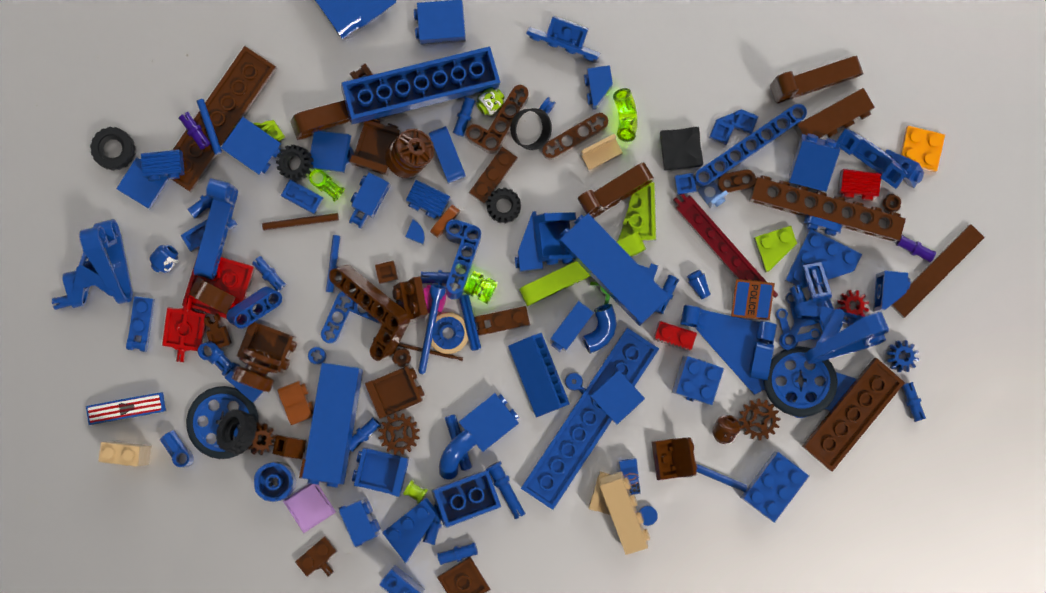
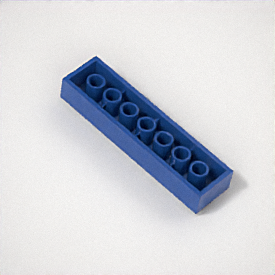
M489 46L341 82V90L351 125L482 93L488 88L498 89L501 82Z

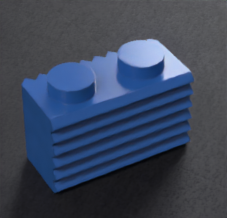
M181 150L141 153L142 175L149 179V181H160L161 177L179 179L180 175H185L183 152Z
M415 180L406 198V202L409 203L408 207L416 211L422 209L426 211V216L434 220L436 217H442L451 200L450 196L418 180Z

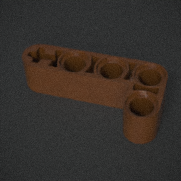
M523 85L515 86L489 130L477 124H472L467 128L466 136L468 141L489 154L496 153L510 132L513 117L523 110L529 98L528 89ZM521 92H523V96H524V97H520V98L518 99V105H517V104L515 103V101H516V99H517V94H516V93L520 94ZM512 107L516 112L514 115H507L505 110ZM500 123L506 126V129L502 132L496 130V126ZM471 131H479L480 136L478 138H471ZM488 140H495L497 144L495 147L489 148L486 146V142Z
M343 100L299 112L293 116L290 122L296 139L303 140L312 136L316 131L349 123L350 119L345 101Z
M643 162L595 192L593 190L586 191L577 199L585 213H589L595 218L654 181V177Z

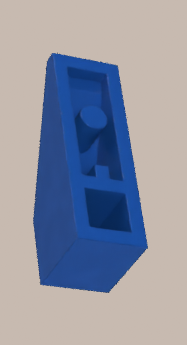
M533 211L518 250V257H515L516 268H520V273L543 270V263L539 262L533 218L537 216L536 211Z

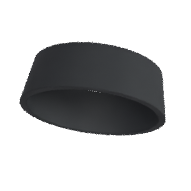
M537 108L524 109L513 117L510 132L513 140L518 145L527 150H537L542 148L550 139L552 124L549 116L543 110ZM533 111L542 121V132L537 141L530 145H523L517 137V123L523 114Z

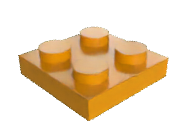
M907 126L900 155L918 162L923 170L937 172L945 134Z

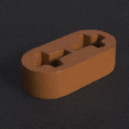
M451 205L430 232L439 238L446 230V224L450 220H454L461 210L455 205Z

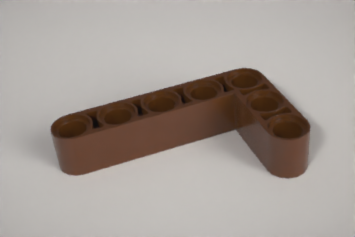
M853 56L795 76L792 71L780 74L772 81L770 89L775 103L778 104L857 78L864 73L858 57Z
M343 265L332 269L329 273L330 281L382 324L370 347L371 357L375 361H380L392 356L410 323L409 314L351 266Z

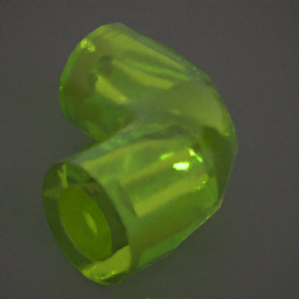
M622 88L613 95L619 118L617 137L621 141L630 142L636 137L638 125L637 109L631 90Z

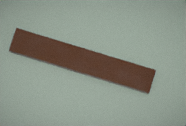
M972 224L968 225L910 284L907 293L894 302L891 307L902 318H905L985 237Z

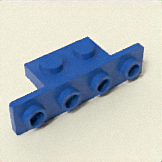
M556 16L552 17L547 33L529 27L526 32L535 41L543 40L548 42L549 46L558 48V46L563 47L566 52L582 54L583 58L587 60H597L600 52L583 46L589 28Z

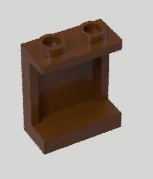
M377 119L363 122V129L355 153L351 156L350 163L351 165L388 176L390 169L385 160L386 150L401 134V131L398 129V126L390 123L386 126L380 124L381 121Z
M254 322L246 330L237 357L249 358V355L242 352L243 347L265 351L282 361L280 366L271 364V367L277 369L279 373H283L289 367L291 360L288 358L290 353L296 349L297 342L295 340L297 337Z
M407 365L365 383L379 419L423 401L422 397L425 394L421 385L417 386L415 379L418 377L414 368L410 369Z

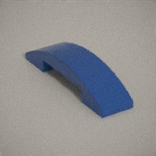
M847 128L844 129L837 140V143L840 144V149L849 155L853 154L877 173L882 174L881 179L895 189L898 188L908 174L887 153Z

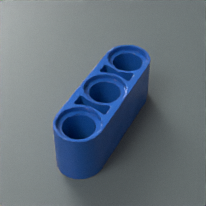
M447 127L429 132L448 184L466 177Z
M263 287L232 307L227 312V320L240 329L246 328L278 307L282 302V295L270 287Z

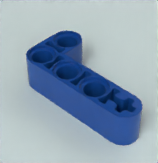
M450 220L446 224V238L460 245L446 284V295L450 299L456 300L463 294L480 244L481 230L479 227L469 223ZM451 228H456L459 230V232L454 234L451 233L449 230ZM475 234L477 238L470 239L468 238V235ZM469 251L471 255L465 257L462 255V252ZM463 268L466 272L458 274L456 269ZM455 281H457L458 287L455 291H452V288H454Z

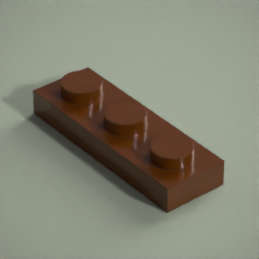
M501 147L469 191V194L485 204L491 192L495 191L518 157L504 147Z

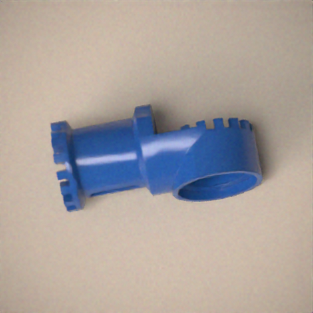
M212 341L205 342L198 348L200 358L208 360L212 365L215 364L222 371L223 376L231 371L230 369L236 365ZM205 346L211 348L212 354L210 356L204 353Z

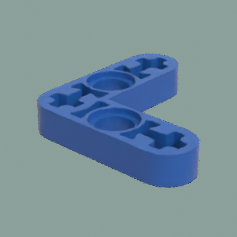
M340 292L321 331V338L326 343H335L342 332L350 311L376 323H381L373 316L369 317L367 311L365 313L359 312L358 304L350 297H348L351 300L350 303H345L344 308L347 309L346 312L336 308L337 305L342 306L343 301L341 297L346 296L345 293ZM336 312L343 314V320L339 323L334 322L332 318ZM329 323L340 326L338 330L336 328L333 330L335 337L327 340L325 333L326 331L330 332L332 326H328Z

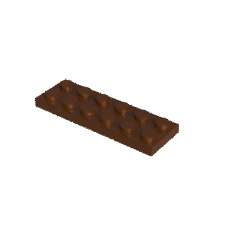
M874 357L802 447L829 471L833 472L905 382L878 358Z

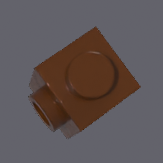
M276 435L272 454L302 459L306 440Z

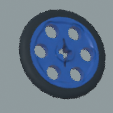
M797 346L794 349L780 351L772 358L768 380H764L765 392L769 400L776 408L791 416L807 417L820 413L829 406L837 391L838 380L836 371L829 360L814 363L815 368L812 370L805 368L804 363L807 361L805 353L812 349L809 347ZM793 361L796 365L795 369L788 370L785 367V362ZM799 371H801L802 380L806 381L803 382L801 387L802 392H800L799 382H795L800 375ZM784 377L787 382L786 385H777L776 378ZM823 377L826 382L825 385H816L815 378ZM794 393L797 400L795 402H788L786 395ZM806 394H815L816 401L808 402L805 398Z
M220 386L208 389L192 402L188 410L186 426L189 439L201 453L211 458L229 459L238 456L220 449L219 445H217V440L214 444L207 442L208 434L213 433L217 435L218 420H221L230 411L228 408L230 402L236 401L239 405L238 410L251 414L255 421L259 422V416L254 403L236 388ZM212 400L219 402V408L216 411H212L209 407V403ZM201 416L208 418L209 422L205 427H201L198 423ZM236 427L234 432L235 437L237 436L239 431L238 427Z

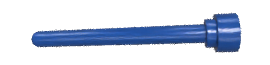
M432 284L429 293L431 294L432 302L418 369L420 374L426 372L439 302L445 296L446 287L442 285Z

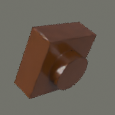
M394 261L375 265L379 284L398 280Z

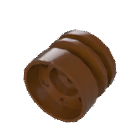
M417 129L405 130L386 150L385 160L388 168L398 177L412 178L416 176L434 157L435 149L433 142L423 131Z
M243 347L242 352L249 355V358L239 357V360L244 362L246 366H236L232 379L255 389L270 392L275 380L267 376L268 372L278 373V370L271 367V364L280 366L282 361L265 351Z

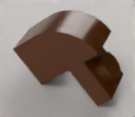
M199 277L189 295L225 314H227L236 298Z

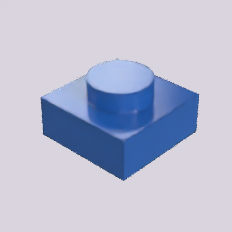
M694 173L674 176L677 195L697 192Z

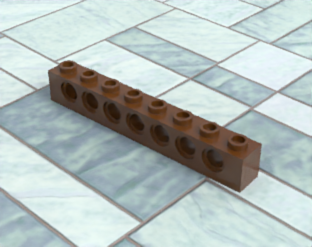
M767 176L757 177L753 185L749 202L802 217L807 215L841 224L842 228L895 243L901 239L906 218H902L899 213L890 212L888 214L882 212L883 209L878 207H871L870 209L864 207V204L853 201V203L845 202L846 199L842 197H827V193L821 191L813 193L803 186L795 188L785 181H779V183L771 181L772 178ZM769 188H773L776 191V197L768 195L767 191ZM787 193L794 195V202H789L786 199ZM806 198L813 201V207L809 208L805 205ZM824 204H829L831 206L830 213L824 211ZM842 209H847L850 212L849 218H845L842 215ZM861 214L867 215V223H863L861 221ZM880 219H883V220L886 221V223H887L886 228H881V227H880V225H879V220H880Z

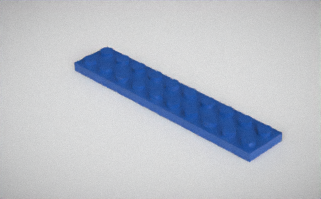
M626 328L522 485V490L552 510L555 508L612 421L590 396L618 370L635 387L658 352V347L629 328Z

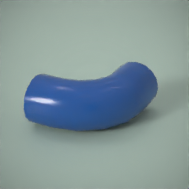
M605 304L594 310L598 321L597 327L593 332L582 336L589 354L606 346L615 334L617 322L612 304Z
M462 431L444 449L439 463V474L442 478L447 480L455 478L458 475L460 460L469 450L476 446L474 437L468 431Z

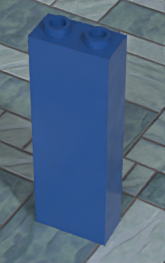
M589 213L585 216L580 215L574 221V227L571 229L566 228L560 234L561 239L559 243L618 305L641 326L669 299V296Z
M327 363L321 364L306 461L302 475L303 479H308L307 483L319 485V482L323 481L327 482L326 486L338 488V484L344 485L363 375V370L360 368Z

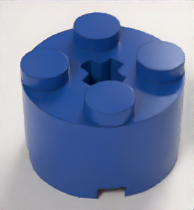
M272 462L263 465L257 470L254 477V488L258 496L263 500L276 502L292 494L297 480L294 471L287 464ZM272 478H278V485H272Z

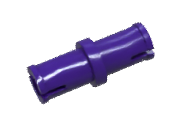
M185 112V115L182 114L178 119L187 129L189 137L192 136L200 150L204 149V146H209L211 142L201 131L202 127L196 124L189 112Z
M901 235L900 241L896 242V246L928 262H932L936 255V251L904 235Z

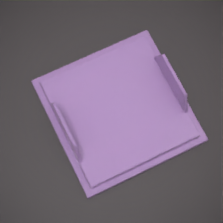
M308 484L283 500L303 534L336 513L321 487L316 484Z

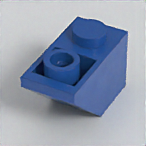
M610 65L588 68L587 75H584L585 86H589L590 92L587 93L588 105L592 104V110L597 109L612 88L613 82Z

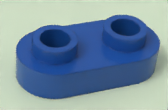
M805 216L803 222L807 225L806 228L815 231L822 229L825 230V234L831 236L840 234L842 230L841 224L814 216Z

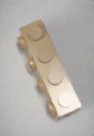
M623 472L600 478V488L625 554L647 549L650 535L648 530L643 528L642 523H644L642 513L637 512L636 506L638 504L635 495L630 493L631 484L629 478H625Z

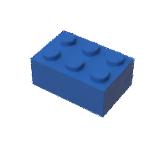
M774 451L740 498L775 523L809 475L782 454Z
M488 470L431 490L443 526L446 528L501 507Z

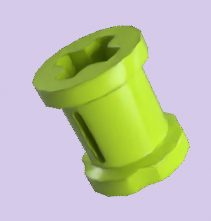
M411 480L403 495L410 496L419 504L428 489H422Z

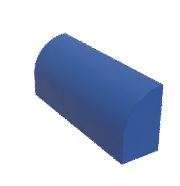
M542 333L532 335L508 346L536 418L570 404Z

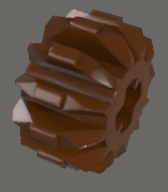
M256 422V436L248 450H251V453L254 455L257 452L259 455H263L264 450L270 452L269 445L274 446V442L271 440L275 439L276 435L272 434L274 429L268 428V424L263 423L261 425L259 422ZM259 435L261 436V437H260V438H261V441H260V442H258V438H257Z

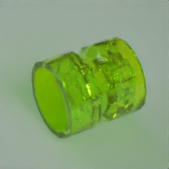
M474 270L465 286L464 293L472 297L478 296V300L488 304L498 282L491 278L485 279L483 274Z

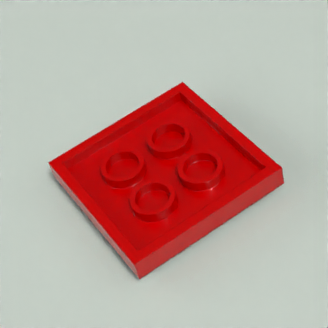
M221 257L216 276L213 280L194 275L193 267L184 297L193 298L192 309L212 315L219 314L220 317L227 319V314L189 295L193 284L199 277L233 295L236 298L230 307L231 309L246 298L255 267Z

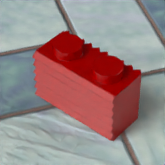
M843 169L840 171L838 194H842L843 198L853 199L854 196L862 197L861 200L873 201V199L879 197L882 174Z
M659 321L653 339L654 341H661V343H668V345L676 346V348L679 347L680 349L683 348V350L690 351L693 348L697 333Z

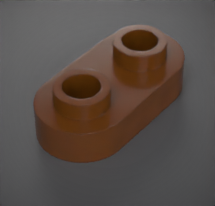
M748 169L726 173L718 179L717 185L721 192L725 190L728 193L750 189L755 184L756 176L754 172ZM747 177L749 179V182L744 183L742 181V178ZM724 181H729L730 187H725Z

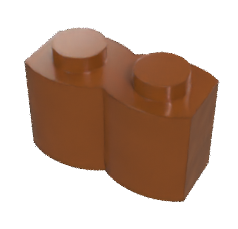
M297 381L277 389L291 425L313 417L314 404L312 401H308L307 394H309L305 383L302 384L301 381Z

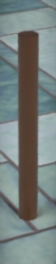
M338 213L266 222L262 223L263 230L338 221L339 215Z

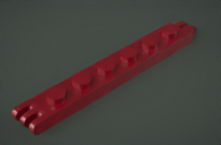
M679 194L683 200L682 202L677 197L673 199L677 205L675 209L737 279L767 282L690 195L686 197L684 194ZM774 290L773 297L776 298L778 294Z

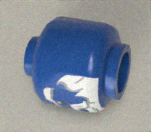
M168 244L158 246L150 255L151 268L158 273H168L179 261L177 250Z

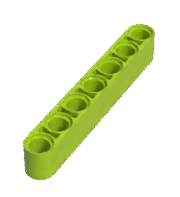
M638 232L617 241L630 257L646 250ZM575 261L521 287L519 291L526 306H530L591 277V275Z

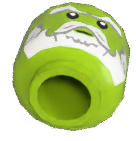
M488 88L477 96L476 106L483 115L493 116L502 108L505 97L499 89Z

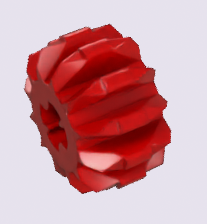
M848 290L847 295L844 293L840 295L842 300L836 301L837 304L841 305V307L836 309H842L844 312L865 317L863 312H869V309L864 307V305L869 304V301H863L866 295L862 294L859 296V290H855L854 293ZM854 302L856 304V306H854L856 309L851 310L849 308V306H851L849 303Z

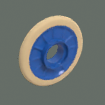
M444 312L437 315L431 346L443 354H453L460 351L468 341L464 319L452 312ZM445 328L453 329L454 334L452 338L447 339L443 336Z

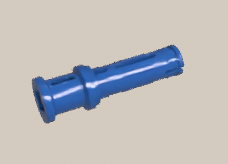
M498 461L487 467L486 470L491 474L494 486L499 487L514 519H517L526 513L508 482L510 477L502 469V462Z

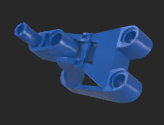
M111 219L95 223L93 228L81 230L79 238L83 253L79 266L76 267V271L63 274L62 279L67 295L52 298V304H56L53 308L58 310L69 306L73 308L84 306L88 299L89 288L94 285L109 296H113L118 304L131 302L133 296L122 236L116 220Z
M796 285V289L795 286L789 289L796 304L794 310L797 317L805 320L819 321L823 332L816 347L805 353L808 364L819 363L864 350L886 341L884 334L889 332V328L882 312L863 317L844 312L842 309L835 310L830 298L828 299L827 297L824 300L817 299L812 302L811 299L807 301L801 285ZM843 323L848 326L844 330L840 331Z

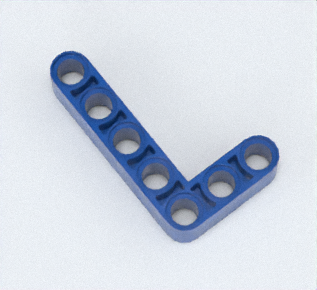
M210 178L206 188V195L213 199L195 262L194 275L213 280L217 273L235 208L238 189L231 183Z

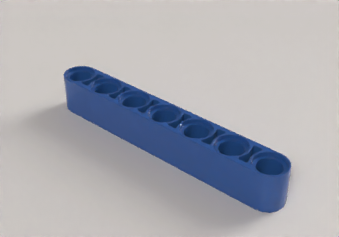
M802 104L791 106L706 164L695 174V184L698 187L708 186L723 174H726L795 127L806 117V107ZM793 110H798L801 113V118L794 117ZM777 121H783L786 127L784 129L779 128ZM767 131L770 134V139H764L761 132ZM746 142H752L755 146L754 150L747 149ZM730 153H737L739 155V160H732L730 158ZM721 163L724 170L717 171L714 168V164ZM699 174H706L708 177V181L701 182L699 180Z

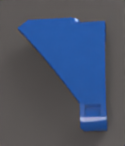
M315 0L342 39L358 28H362L396 3V0Z
M684 305L680 324L696 328L754 395L765 390L764 380H768L777 324L706 311L695 306Z

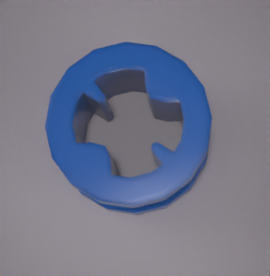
M547 97L539 109L548 115L556 102H551L550 98Z
M314 347L308 352V359L313 364H322L326 359V352L320 347ZM316 350H319L320 355H322L321 360L314 361L313 352L317 353Z

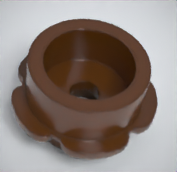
M888 194L883 199L882 205L887 212H897L901 208V199L894 194Z
M398 348L395 350L394 356H392V361L399 367H404L411 361L410 352L405 348Z

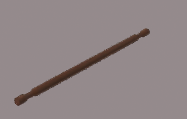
M403 343L398 344L399 347L422 352L420 347ZM430 350L429 353L463 361V357H456L451 354H443Z

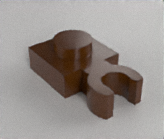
M219 314L213 316L215 322H212L209 316L204 318L206 326L210 327V330L206 331L210 342L212 341L219 348L232 343L226 325L220 326L221 317Z

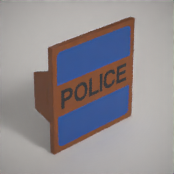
M736 279L731 316L770 320L775 283Z

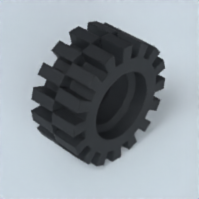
M298 145L285 146L286 149H281L280 152L282 154L277 155L280 160H276V164H279L277 166V170L280 171L279 173L285 178L295 181L307 178L306 174H310L311 171L309 169L314 166L311 165V162H314L313 158H310L312 154L307 149ZM293 156H298L301 160L300 166L296 170H292L289 166L290 159Z
M504 187L503 189L498 188L496 191L491 192L486 204L489 216L494 221H498V223L503 222L505 224L514 221L521 210L518 194L513 192L512 189ZM503 198L511 202V209L506 213H502L496 208L497 202Z

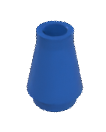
M697 270L687 276V282L699 295L700 299L711 295L705 273Z

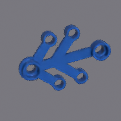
M820 284L822 292L824 293V286L823 284ZM791 292L785 296L794 321L791 330L787 321V310L781 308L775 313L782 329L779 344L786 350L794 349L798 342L809 339L817 340L821 336V332L817 328H813L807 333L798 334L801 327L817 324L819 321L805 320L797 317L794 310L796 304L788 299V296L792 295ZM779 311H783L785 313V316L783 318L779 317ZM812 331H816L818 333V336L816 338L812 337ZM786 337L791 338L792 342L790 344L785 342Z

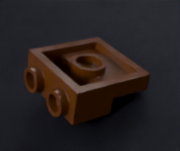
M421 276L413 277L406 282H399L393 286V298L409 314L410 322H415L428 315Z

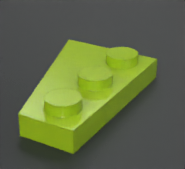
M654 182L631 195L618 241L636 232L639 233L642 241L656 240Z

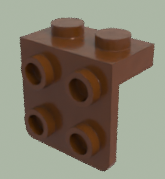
M690 437L651 442L657 480L694 477L697 475L694 444Z

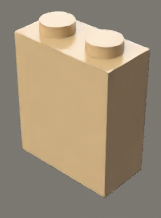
M115 441L101 442L98 462L137 467L146 466L150 462L152 446Z

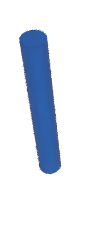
M199 99L196 102L214 154H221L222 150L204 99Z
M333 235L326 284V292L333 293L334 284L329 279V273L337 267L340 236Z
M697 464L696 471L740 491H746V484Z

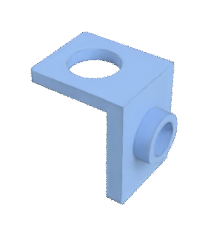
M715 182L697 189L709 208L714 205L716 207L720 206L726 201L725 197L728 194L726 190L721 192ZM710 186L715 189L713 197L705 195L704 190L706 187Z

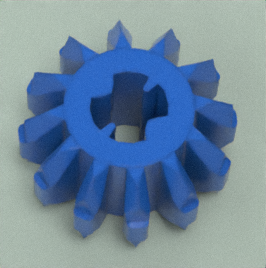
M898 340L895 341V345H889L892 352L886 351V355L891 356V358L886 359V362H893L890 368L894 369L897 367V372L899 373L902 370L909 372V367L915 368L916 365L913 361H919L918 357H914V354H918L919 351L912 350L915 345L910 344L908 346L907 340H904L902 343ZM905 354L906 358L900 359L899 355Z

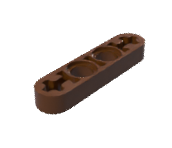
M597 113L558 135L543 146V156L548 160H553L602 132L608 126V117L603 113ZM596 118L604 119L603 126L596 125L593 128L595 131L592 132L588 122H591V125H593L597 121ZM586 127L589 130V134L582 137L578 134V129ZM563 137H571L573 140L570 146L563 145ZM558 141L559 146L563 150L560 151L559 148H557L554 150V155H551V153L547 154V147L550 146L551 148H554L555 146H557L555 142Z

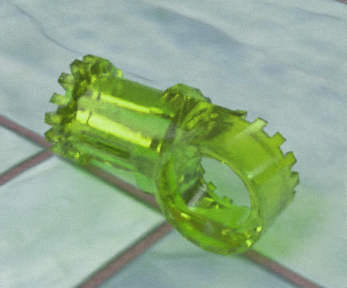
M316 169L309 174L310 183L321 192L324 191L331 196L334 202L345 191L344 187H339L322 170ZM314 174H322L323 181L321 183H314L312 179Z

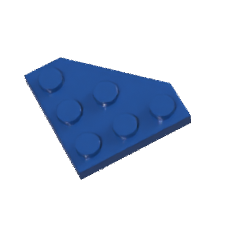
M809 229L785 281L795 286L801 285L802 289L808 287L802 267L803 265L822 262L827 280L851 273L855 270L862 254ZM815 268L819 283H821L822 279L819 270ZM808 269L812 283L815 285L811 270Z

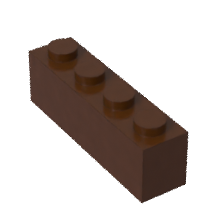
M862 88L797 124L794 129L800 139L802 134H814L820 139L825 136L830 138L839 133V128L843 126L844 128H849L855 124L854 120L859 117L863 120L870 116V111L875 106L865 89Z

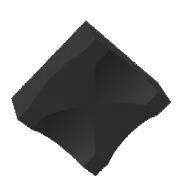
M699 126L677 130H662L660 132L664 171L703 166Z

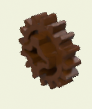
M760 398L756 399V403L749 400V406L743 404L745 410L738 412L742 415V418L737 419V421L742 422L740 429L745 428L743 434L747 435L750 433V439H754L755 436H757L758 440H762V436L765 439H769L768 433L774 435L775 431L773 428H779V425L776 424V421L781 420V418L776 417L779 411H773L774 405L770 404L768 406V400H764L763 403H761ZM758 406L764 407L768 412H761ZM750 411V419L746 421L747 414ZM756 415L766 416L761 420V424L752 423L757 419ZM771 419V424L768 428L767 423L768 420ZM750 427H757L760 433L754 432Z
M397 413L394 414V419L388 416V422L381 423L384 429L378 430L383 433L382 436L378 437V439L384 440L381 446L387 445V452L393 449L394 455H397L398 451L404 455L405 449L411 452L410 446L416 447L417 444L414 441L415 439H420L416 435L420 429H415L414 427L417 425V422L411 423V416L405 419L404 413H402L400 418ZM403 421L400 426L395 427L392 425L393 422ZM409 426L412 430V438L407 432ZM401 429H403L402 434L404 435V437H399L398 439H396L397 434L395 433V431H400ZM387 430L391 433L390 442L387 439ZM403 441L407 443L406 446L396 447L398 442Z

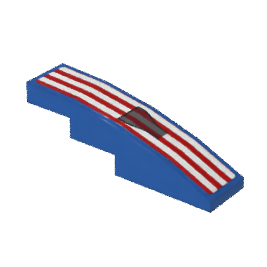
M163 392L89 405L86 406L88 424L94 425L165 412L166 408Z

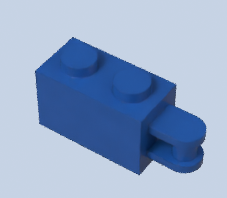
M370 172L367 176L364 175L359 184L361 188L358 193L355 192L350 201L355 211L349 223L359 225L358 228L360 229L364 226L368 216L374 218L391 186L389 182ZM359 212L364 214L363 218L357 216Z

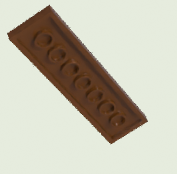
M246 46L243 47L205 102L220 148L277 69L275 65ZM199 111L194 121L202 127L201 131L210 141ZM186 130L173 148V150H181L183 152L185 175H180L179 179L172 180L189 192H192L217 155L214 154L211 144L207 147L204 146L205 148L200 150L192 136L189 137Z

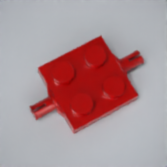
M184 297L183 308L168 307L166 312L162 346L178 350L177 362H184L185 351H198L199 346L203 344L204 318H206L207 313L191 309L192 297Z

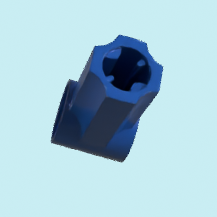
M175 430L168 432L159 439L172 457L175 466L189 467L192 465L194 456L188 451ZM183 453L187 456L184 464L179 461V457Z

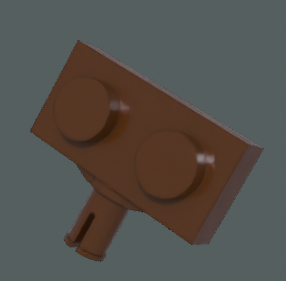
M324 536L297 559L295 563L307 577L318 569H322L327 577H329L334 571L327 563L338 551L329 539Z

